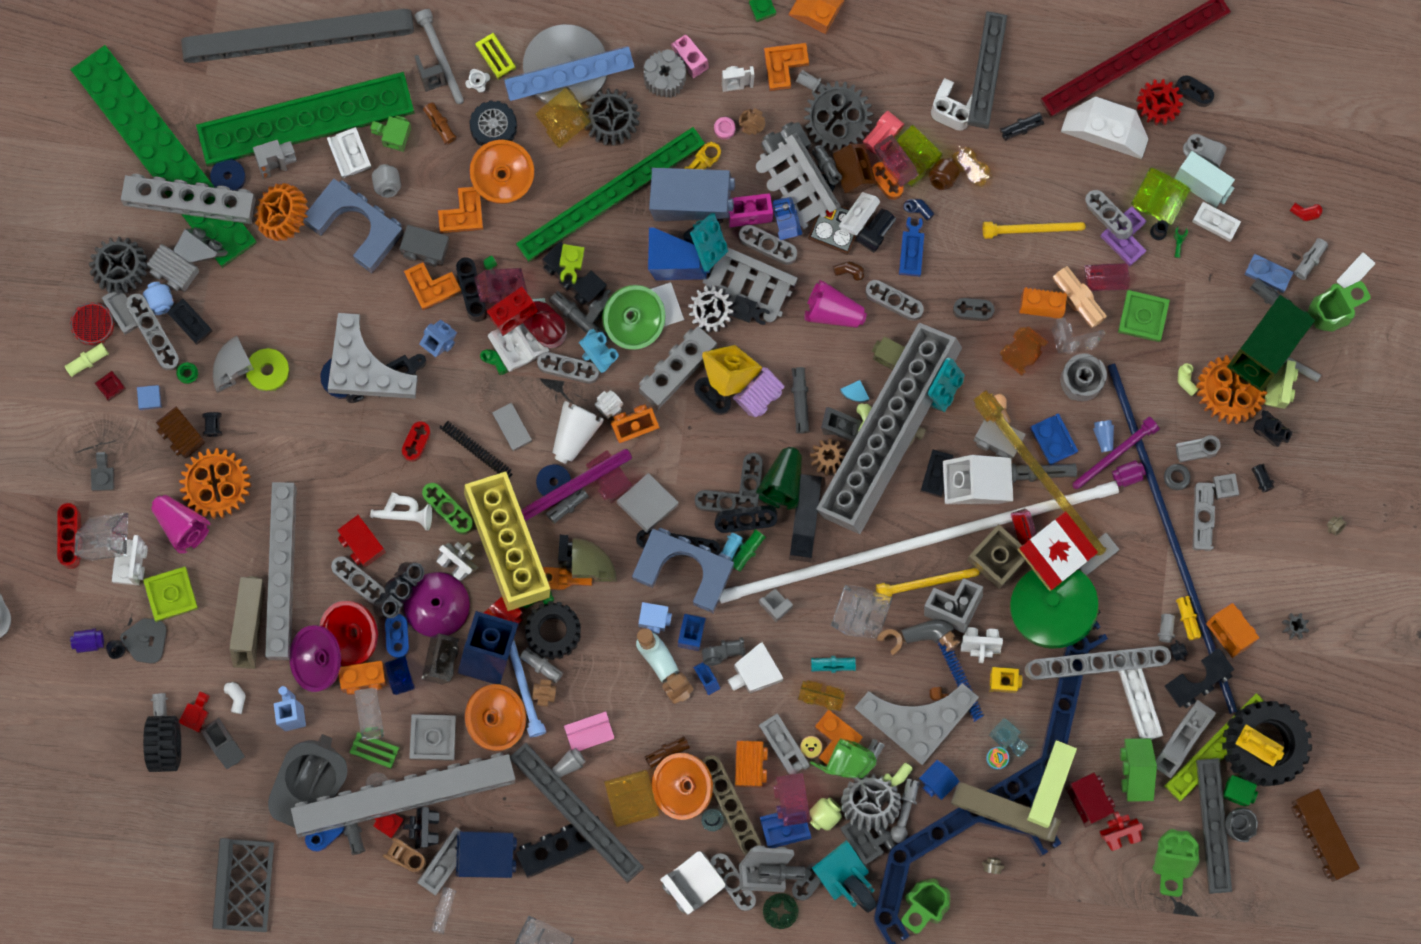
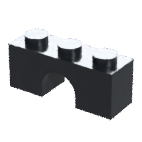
M560 241L542 259L543 269L549 276L555 275L560 280L558 283L564 290H571L575 294V300L580 305L586 304L589 307L607 290V284L592 270L586 276L577 278L575 284H572L573 277L571 275H566L564 282H561L560 275L565 268L560 267L563 243Z
M1220 648L1200 661L1206 669V677L1202 682L1192 683L1182 673L1164 686L1179 708L1184 706L1187 709L1196 702V696L1201 693L1203 696L1207 695L1215 689L1213 687L1215 683L1221 681L1223 684L1233 677L1231 672L1234 671V668Z

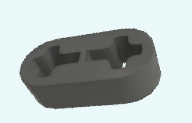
M960 298L954 304L953 313L959 319L988 321L994 314V306L987 300ZM965 304V308L972 310H966L965 313H961V310L957 309V307ZM982 306H986V309L990 310V312H987L984 316L982 311H975V309H982Z
M811 863L805 869L804 880H797L793 885L792 894L796 900H807L821 883L818 877H815L812 882L808 880L812 874L809 870L817 863ZM807 882L809 884L806 888L808 894L806 896L803 894L798 896L796 887H802Z

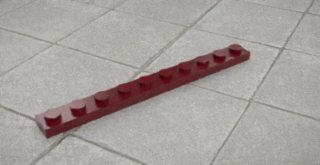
M1209 0L1045 95L1040 101L1050 117L1053 118L1228 16L1231 11L1224 0Z

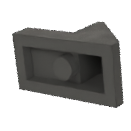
M826 407L821 426L822 433L824 435H836L853 442L859 432L861 421Z

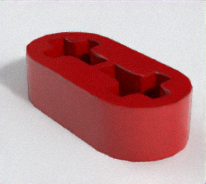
M422 421L414 423L402 446V455L409 462L419 460L431 435L430 427L427 423ZM424 427L426 434H421L419 440H416L418 434L415 430ZM416 443L415 451L417 454H412L411 457L408 456L406 449H411L413 444Z

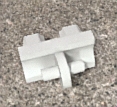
M967 627L962 638L961 652H970V656L978 657V663H983L984 657L992 658L993 654L1001 653L1003 638H1000L998 629H988L986 637L978 636V629Z

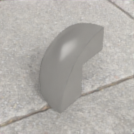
M237 335L223 345L215 358L213 383L217 393L237 384L235 378L253 370Z

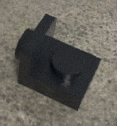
M560 534L558 564H562L563 568H572V557L567 556L572 554L573 541H568V535Z

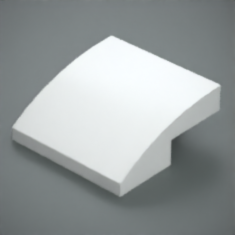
M523 323L502 336L498 329L488 334V338L509 372L536 360L540 354L549 352L548 348L542 346Z

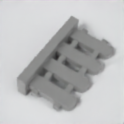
M795 133L785 139L787 144L783 141L778 144L779 149L771 154L766 155V153L759 155L761 160L756 163V169L760 173L769 171L772 178L767 182V188L770 191L780 189L783 197L780 199L786 197L793 199L800 226L805 229L809 226L808 221L818 215L823 218L827 215L826 210L830 213L840 208L841 205L800 137ZM792 155H795V156H796V158H797V160H798L797 163L795 162V160H794V158L792 157ZM787 159L790 167L778 174L774 167ZM804 173H806V175L808 176L809 181H807L804 177ZM798 178L802 185L788 192L785 185ZM816 191H817V193H818L819 196H820V199H819V200H818L817 196H816L815 193H814V192H816ZM809 196L813 203L800 211L796 204Z
M728 248V252L714 265L709 279H704L702 283L709 286L710 289L712 286H718V290L721 288L726 289L725 293L732 295L729 299L730 302H734L737 295L757 302L756 309L758 307L770 311V314L764 313L763 317L766 322L771 323L776 320L777 316L782 317L783 312L780 311L785 297L791 296L792 292L789 291L790 286L795 288L798 278ZM731 260L739 263L737 268L730 265ZM727 270L734 273L728 288L721 285ZM750 270L758 271L757 276L750 274ZM770 278L778 280L777 285L769 282ZM746 279L754 281L748 297L741 294ZM766 287L774 290L768 305L760 302Z

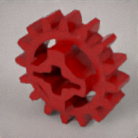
M1153 79L1152 85L1147 82L1144 86L1145 89H1140L1139 94L1141 96H1138L1136 99L1140 103L1137 106V110H1143L1140 116H1147L1148 123L1154 120L1156 126L1159 121L1166 125L1168 119L1173 122L1175 116H1179L1181 112L1179 109L1183 106V103L1179 101L1182 100L1183 95H1177L1179 87L1173 89V82L1167 85L1165 84V79H1162L1161 83ZM1159 100H1162L1163 102L1160 105L1157 104Z

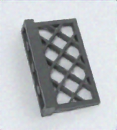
M220 838L212 929L267 932L274 842ZM233 845H243L248 851L239 861L232 854ZM247 846L255 847L252 850H250ZM259 846L269 847L268 857L260 862L253 851ZM249 855L259 864L250 872L240 863ZM233 858L236 863L231 867ZM268 860L266 869L263 863H265ZM237 865L247 874L238 883L231 877V870ZM261 866L267 875L266 879L259 885L251 874ZM247 877L257 886L248 895L239 886ZM230 880H231V882L234 884V886H233L231 889H230ZM264 883H266L265 891L261 887ZM237 887L244 895V898L234 905L229 899V893ZM257 889H260L265 895V900L257 907L249 896ZM247 899L255 910L245 918L237 907ZM228 903L233 907V908H232L231 910H229V911H228ZM264 905V912L262 913L260 908ZM233 910L243 919L236 926L227 925V915ZM256 911L263 917L262 927H253L247 920ZM246 922V924H247L248 926H240V925H241L242 923Z

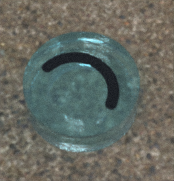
M716 809L705 811L701 819L702 826L709 832L718 831L724 822L723 815Z

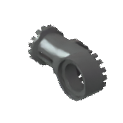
M739 637V640L727 642L721 640V646H709V649L706 647V650L704 648L702 650L703 663L707 666H714L730 656L741 655L744 657L746 654L745 647L742 648L744 646L743 637Z

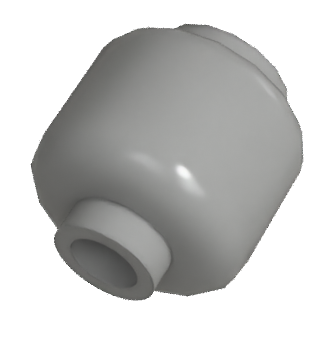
M384 164L380 165L372 173L373 188L378 195L385 198L393 197L401 189V180L397 168Z

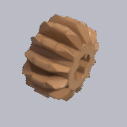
M831 438L828 439L827 445L823 440H820V447L814 445L812 449L815 452L810 453V458L815 459L811 462V465H819L817 473L825 469V476L829 475V470L835 475L837 468L840 467L845 458L842 455L846 451L845 448L838 449L840 446L839 441L835 445H831ZM832 454V459L824 460L825 455Z

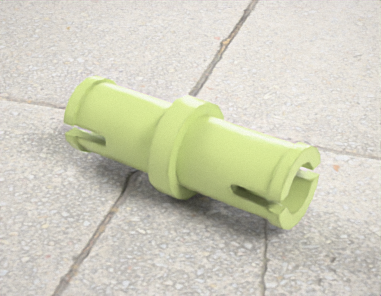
M100 343L88 352H82L80 357L65 365V368L69 375L73 377L85 368L93 367V363L109 353L105 346Z

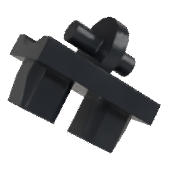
M1263 410L1261 413L1262 418L1255 421L1254 432L1258 436L1264 437L1275 447H1279L1280 442L1288 443L1292 436V431L1286 428L1269 411Z
M429 807L416 808V816H409V824L403 825V830H409V839H415V849H423L438 844L439 835L438 833L428 832V824L439 823V812L429 810Z

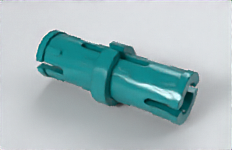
M831 656V658H811V672L831 671V673H836V671H856L855 657L836 658V656Z

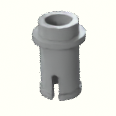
M1161 614L1160 633L1157 634L1159 641L1171 643L1172 639L1175 638L1173 634L1175 615Z
M166 693L152 694L150 701H153L154 716H167L166 700L168 698H166Z

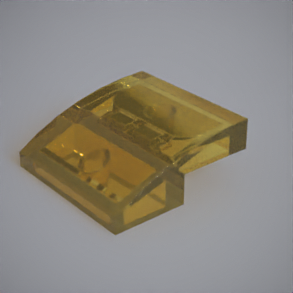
M569 87L564 88L535 113L537 118L546 127V133L559 149L591 122L583 106Z
M647 770L604 781L616 827L659 816Z

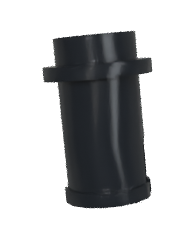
M1159 220L1151 227L1150 235L1154 240L1159 241L1166 237L1168 230L1167 222Z
M1264 463L1251 469L1259 484V490L1265 493L1274 488L1273 484L1275 482L1270 479Z

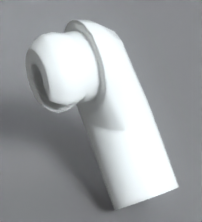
M235 682L226 683L224 692L233 699L231 712L242 714L246 697L239 684Z

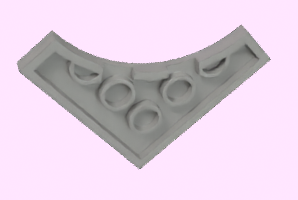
M338 313L328 393L416 399L417 375L393 370L372 355L361 335L360 314Z
M962 683L950 695L937 702L923 706H900L884 701L868 691L855 706V709L923 765L979 697Z

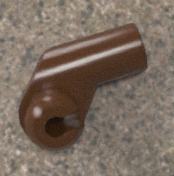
M848 261L833 266L835 276L849 273L853 275L856 281L864 278V268L856 263Z

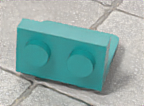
M949 357L946 358L928 391V395L933 400L930 407L945 412L948 406L952 404L954 395L963 384L965 376L954 360Z

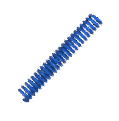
M939 642V649H942V655H944L945 661L949 665L948 668L952 671L951 674H953L954 680L958 684L957 687L962 683L967 686L969 684L967 682L968 679H965L967 676H963L965 675V673H961L963 669L959 670L962 666L957 667L960 663L956 664L959 662V660H956L958 657H954L956 654H952L955 651L947 653L945 650L947 647L945 645L943 647ZM978 701L969 709L972 719H974L973 722L984 716V714H981L983 711H979L981 710V708H978L980 705H976Z

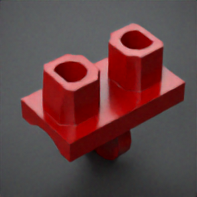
M1116 811L1113 813L1114 819L1107 821L1109 828L1099 831L1101 838L1107 843L1109 849L1115 851L1122 847L1120 837L1127 835L1130 844L1141 842L1143 825L1141 822L1139 823L1137 818L1130 820L1128 814L1120 816L1119 812Z

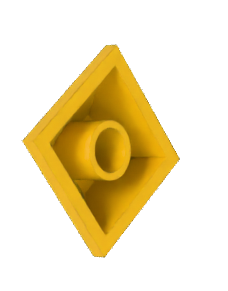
M736 345L702 353L710 385L723 396L740 393L762 370L761 365Z

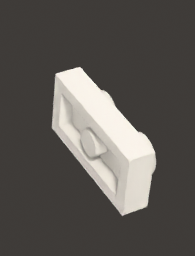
M862 192L839 227L844 232L857 236L881 201L876 196Z
M1202 202L1192 221L1229 242L1241 221L1205 202Z

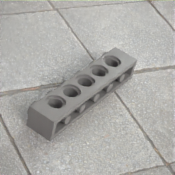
M132 174V176L125 175L121 202L124 206L252 224L256 198L251 191L246 189L232 191L225 186L211 188L204 183L190 185L183 180L169 182L161 177L148 179L140 174ZM151 188L150 194L141 195L143 189ZM166 191L173 192L170 198L166 199L162 196ZM187 194L194 195L191 201H184V197ZM209 197L216 198L215 202L210 205L205 204L206 199ZM236 200L237 204L234 207L229 208L226 206L228 201Z

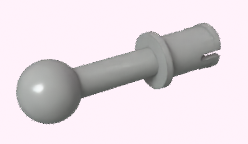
M801 70L795 81L811 89L812 93L815 90L820 92V86L824 90L827 89V86L820 83L822 78L817 79L804 70ZM838 95L833 98L838 106L843 104L844 99L842 96ZM848 102L843 110L850 107L852 102Z
M906 780L903 797L900 798L903 801L898 823L890 831L892 840L896 843H901L908 837L905 827L912 804H917L916 796L921 784L919 781Z

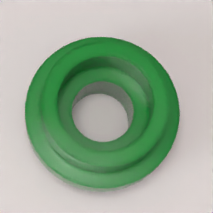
M190 362L182 363L176 371L177 378L184 384L195 382L199 374L197 367ZM187 370L192 372L189 377L184 376V372Z

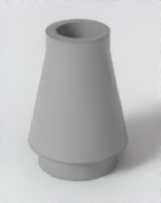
M575 748L569 750L552 770L559 778H562L582 768L586 760L579 750Z

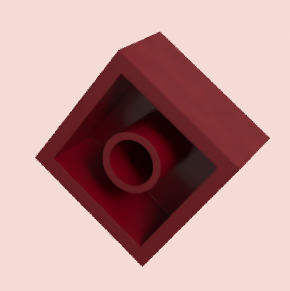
M1095 772L1071 783L1065 788L1085 828L1112 815L1115 812L1113 808L1116 807L1111 796H1106L1103 790L1105 784L1101 776H1096Z

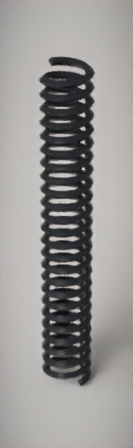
M449 421L443 427L440 425L439 428L442 432H445L450 438L464 446V449L467 448V451L472 452V455H475L480 461L486 463L488 467L494 469L497 474L506 472L509 469V466L506 467V464L502 467L504 463L500 464L501 460L498 461V458L495 459L493 454L487 453V450L484 451L485 448H482V445L479 446L478 443L475 446L476 441L473 443L474 439L468 438V435L463 433V431L460 432V429L457 430V427L452 425V423L449 424Z

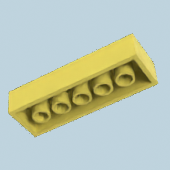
M507 472L465 484L464 495L507 611L549 598L550 586Z

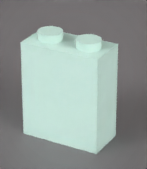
M1193 151L1186 158L1174 178V181L1215 208H1217L1220 202L1225 204L1234 190V187L1231 186L1235 180L1234 178Z

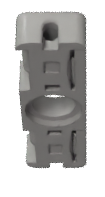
M1199 482L1194 487L1192 548L1195 551H1211L1214 548L1211 546L1215 523V506H1212L1214 504V488L1216 487L1214 483ZM1199 512H1207L1210 515V520L1206 523L1201 522L1198 518Z

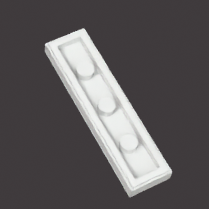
M1136 653L1134 660L1137 664L1141 665ZM1121 656L1115 658L1116 665L1118 667L1123 666L1124 660ZM1142 669L1119 671L1140 739L1151 738L1152 740L1162 737L1163 733Z

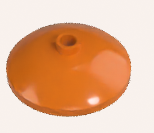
M494 140L480 147L472 158L470 164L472 185L480 196L490 202L498 204L512 203L523 197L530 189L534 179L533 161L529 153L513 141ZM503 171L505 172L506 176L504 178L498 177V173Z
M500 684L486 685L479 688L470 697L465 710V724L469 735L480 747L491 751H501L512 747L521 738L526 726V711L522 700L511 688ZM487 715L491 718L490 722L487 721Z
M675 753L669 755L658 764L652 778L653 797L658 807L669 817L678 820L695 818L707 808L712 798L713 782L710 771L702 760L692 754ZM688 782L691 783V789L688 788Z

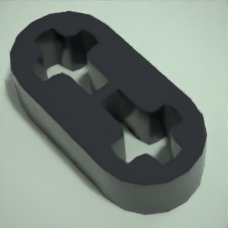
M1182 76L1176 83L1175 88L1179 87L1177 93L1183 95V98L1197 106L1207 107L1214 99L1213 90L1191 76ZM1185 82H1188V83H1189V86H1188L1189 88H1187L1186 90H1183V89H1182V87H1183L1182 84H1185ZM1205 92L1208 94V99L1202 101L1200 98L1201 95Z

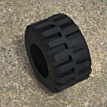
M549 601L548 604L544 605L542 603L537 609L534 608L531 611L532 614L528 616L527 624H525L528 644L535 653L540 654L543 658L548 657L554 660V658L561 659L564 655H569L573 649H576L577 643L581 638V627L577 614L568 605L564 606L561 602L553 603ZM549 619L561 620L566 626L564 638L558 642L545 641L540 634V628L545 621Z
M175 715L147 717L144 725L143 750L145 765L149 772L177 771L180 766L181 729L179 720Z

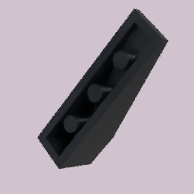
M801 474L799 503L795 510L789 560L811 563L818 513L816 508L819 505L822 480L820 476Z

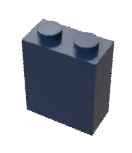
M457 831L456 876L512 878V873L516 872V860L513 859V850L516 851L517 838L513 837L514 833Z

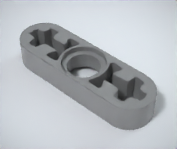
M1093 190L1086 195L1087 208L1118 239H1127L1132 235L1133 227L1131 221L1101 191ZM1092 199L1099 200L1102 207L1100 208L1096 202L1092 203ZM1107 211L1115 212L1114 217L1110 219L1104 218L1103 215ZM1119 221V224H1120L1123 228L1126 227L1127 230H1125V231H1124L1123 229L1119 230V226H1118L1117 222Z
M745 225L739 232V240L743 245L782 264L790 265L797 258V249L794 245L784 240H779L778 237L755 226ZM751 231L753 232L752 236L756 239L761 235L758 246L755 245V239L749 238V240H746L743 233L748 234ZM764 240H771L774 243V248L765 250L762 247V242ZM778 244L781 245V251L791 250L793 257L788 256L786 259L784 258V253L778 251V255L774 254L777 251Z
M872 280L867 284L865 294L869 300L910 321H916L921 318L924 308L920 301L879 280ZM875 286H878L879 292L882 294L885 293V290L888 291L885 300H881L883 295L879 293L872 295L870 287L875 288ZM892 295H897L901 302L897 306H892L888 302V298ZM904 300L908 301L906 303V306L910 308H913V306H917V311L919 313H914L913 315H911L910 309H908L907 307H904V311L900 310L904 304Z
M544 352L537 359L538 368L543 373L587 384L596 382L599 377L598 368L591 362L551 352ZM547 358H550L552 363L557 364V360H561L558 364L559 370L556 371V366L551 364L548 365V368H545L544 363L541 361H546ZM564 363H572L575 367L574 371L571 373L563 372L562 366ZM578 365H582L581 370L588 371L591 368L595 375L586 378L585 373L579 372L580 376H576Z
M341 556L333 560L331 565L333 573L369 603L374 604L378 599L376 597L371 599L372 595L366 589L369 582L372 583L369 586L372 590L377 591L379 589V594L385 593L384 588L346 557ZM344 562H346L345 567L350 572L352 571V568L355 569V571H353L349 575L348 580L345 579V577L348 576L346 572H344L343 570L337 572L338 563L343 564ZM356 575H362L365 578L364 584L360 587L354 586L352 583Z
M719 853L712 857L711 863L713 866L716 865V859L719 858L720 860H726L724 867L727 871L729 868H732L733 872L726 874L723 878L725 882L730 876H736L740 882L739 872L728 856ZM720 867L716 869L720 875L724 874ZM740 883L735 889L729 888L726 884L725 890L740 910L749 911L755 906L756 898L752 891H742L745 897L750 896L752 898L750 900L751 905L747 907V905L740 904L742 898L739 894L736 897L733 895V893L741 889Z

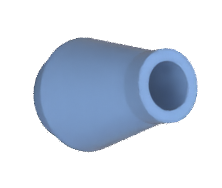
M1111 420L1095 422L1093 430L1101 452L1114 450V425H1112Z

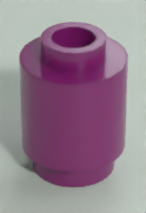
M1136 460L1118 466L1116 470L1112 471V476L1117 486H1123V488L1143 481V475H1146L1142 463H1137Z

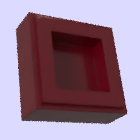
M110 371L95 382V385L108 402L126 389L113 371Z

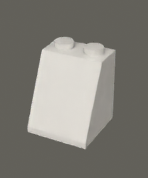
M969 455L943 461L945 504H1001L1013 501L1011 458Z

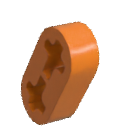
M878 162L874 164L872 170L879 189L888 199L896 200L900 198L904 188L899 178L886 163ZM876 169H879L880 171L883 169L885 170L884 177L886 178V180L881 175L876 176ZM888 183L893 187L898 186L897 193L894 191L889 192L890 186Z

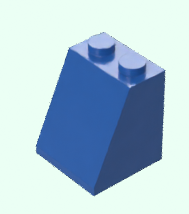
M649 227L648 270L656 281L707 279V273H710V270L704 272L695 245L654 227Z

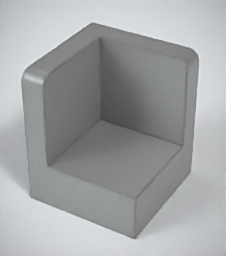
M773 589L764 598L759 599V604L775 622L793 607L789 599L785 600L776 589Z

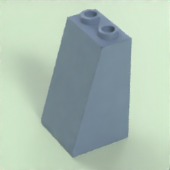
M652 168L649 210L654 221L701 220L711 213H715L716 219L729 218V211H733L734 206L733 198H730L731 191L735 189V178H732L730 170Z

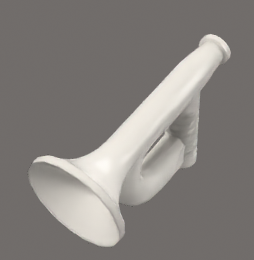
M391 493L384 510L372 509L370 516L371 518L416 521L428 531L432 522V507L430 504H427L424 509L418 511L419 506L414 498ZM395 504L410 506V509L405 512L393 511Z

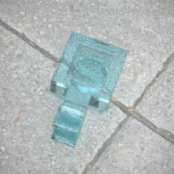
M1005 717L989 734L1002 748L1006 749L1010 746L1013 753L1019 758L1028 748V745L1018 738L1021 732Z

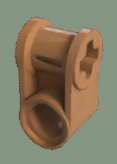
M393 837V844L387 854H384L382 857L412 873H422L427 866L425 857L409 845ZM415 857L421 858V865L418 868H411V860Z

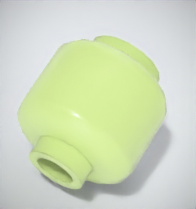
M821 798L809 810V815L812 818L809 822L817 830L822 828L829 831L842 818L840 812L842 809L832 798Z

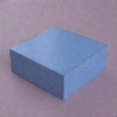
M159 385L137 387L139 410L162 408Z

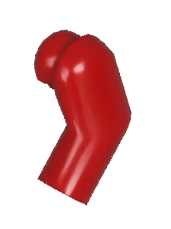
M1295 202L1289 211L1307 222L1318 219L1322 215L1323 208L1319 204L1303 208Z

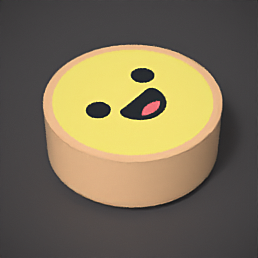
M808 736L802 740L800 750L805 758L814 759L820 755L822 743L817 737Z

